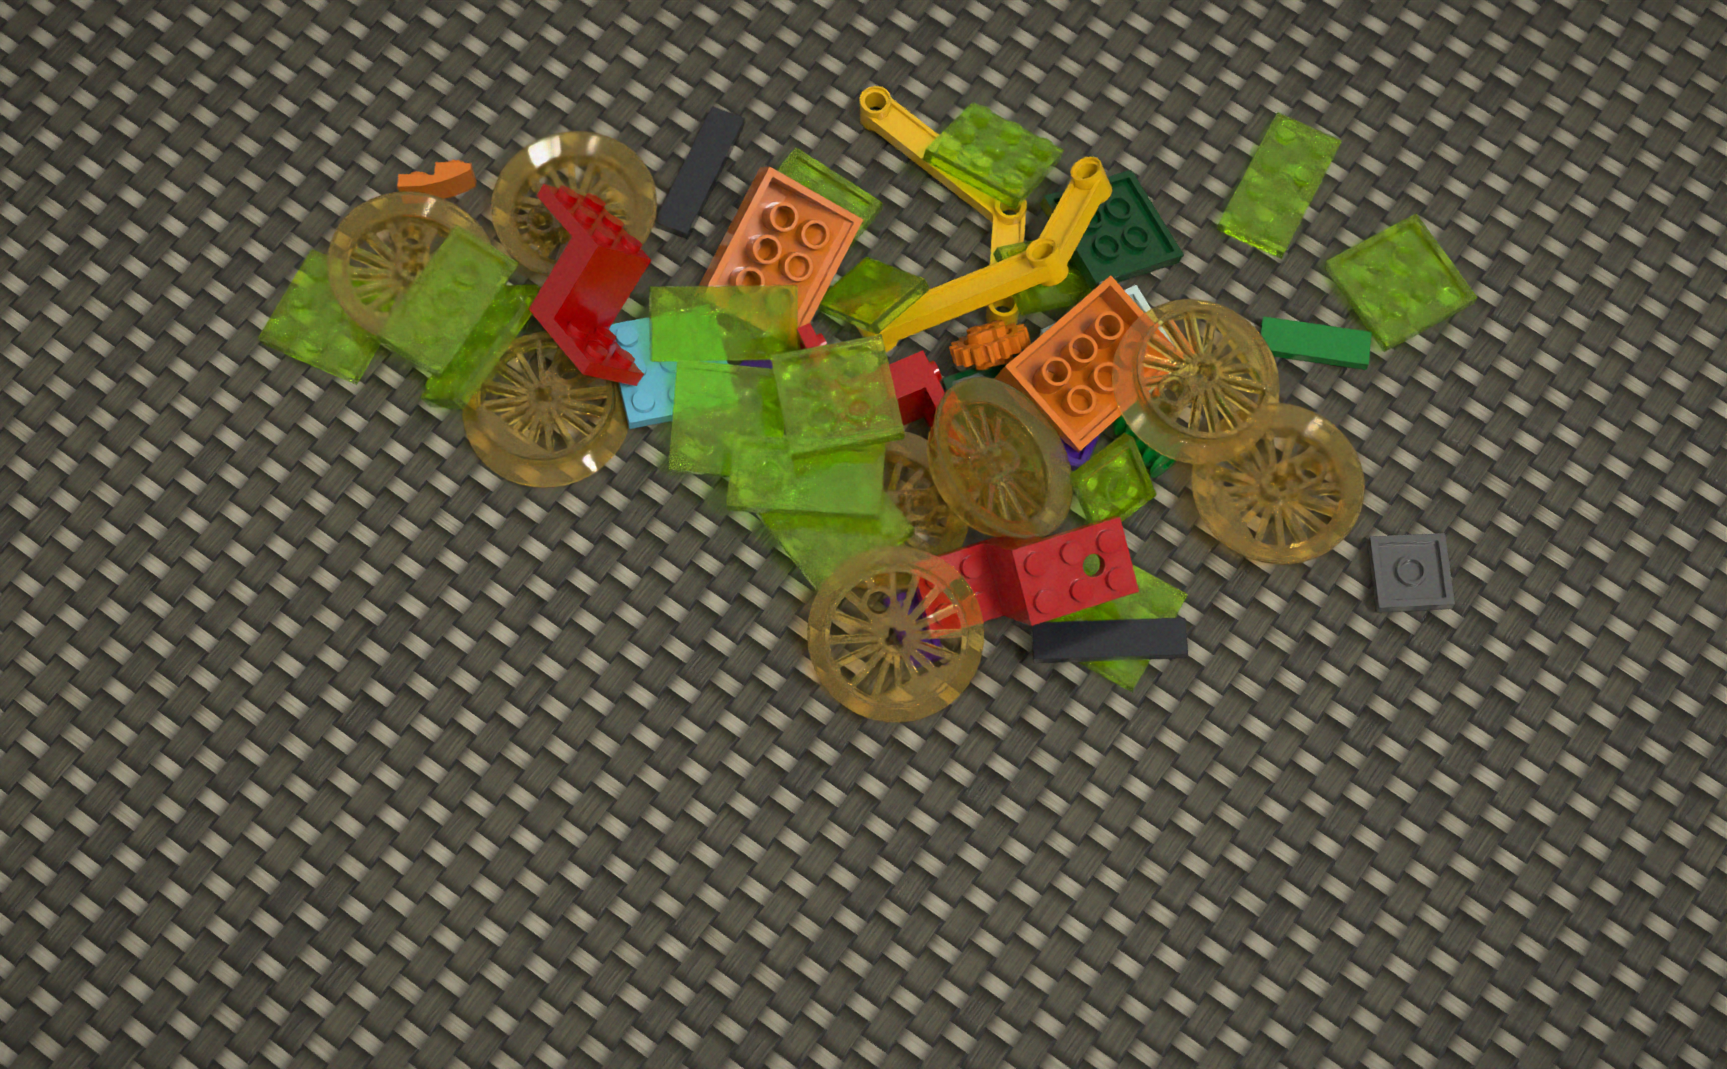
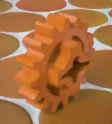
M994 320L991 323L967 329V336H961L958 341L952 342V346H949L953 363L957 367L961 365L969 367L975 364L976 370H986L989 367L1011 362L1013 354L1021 353V349H1026L1031 342L1027 327L1024 324L1016 325L1011 323L1005 326L1004 320Z

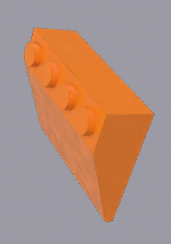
M760 167L694 296L797 349V328L811 322L864 219L771 167Z
M1109 276L1009 362L995 379L1022 409L1079 453L1185 358L1116 280Z

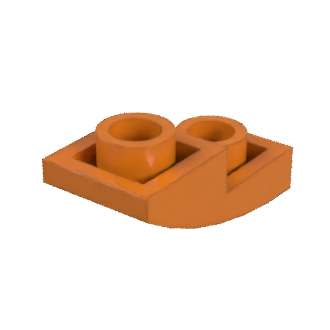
M460 160L435 162L434 175H428L424 172L398 174L397 183L403 204L443 200L476 187V177L472 164Z

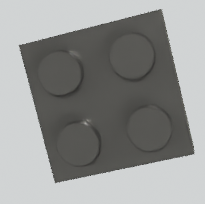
M1445 533L1369 537L1367 543L1376 612L1444 610L1453 608L1455 601Z

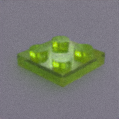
M1125 433L1068 475L1088 524L1113 516L1120 517L1121 522H1123L1157 495L1134 438Z

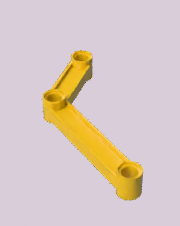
M871 86L865 89L860 95V121L864 128L878 133L993 223L990 265L1022 253L1024 251L1027 206L1025 197L1021 193L1007 188L893 100L885 88ZM871 107H879V108H881V110L874 111V110H871L870 108H871ZM1012 210L1017 214L1006 215L1003 211ZM1021 292L987 305V323H991L994 320H1004L1005 326L1011 323L1017 324ZM999 306L1008 307L1011 311L1007 313L998 312L995 308Z
M1085 157L1071 167V181L1040 237L1031 242L1026 251L885 308L873 305L863 309L857 315L855 324L870 351L874 354L886 353L896 346L898 340L1036 285L1054 286L1061 283L1069 273L1067 264L1099 205L1108 200L1112 194V187L1101 161L1096 157Z

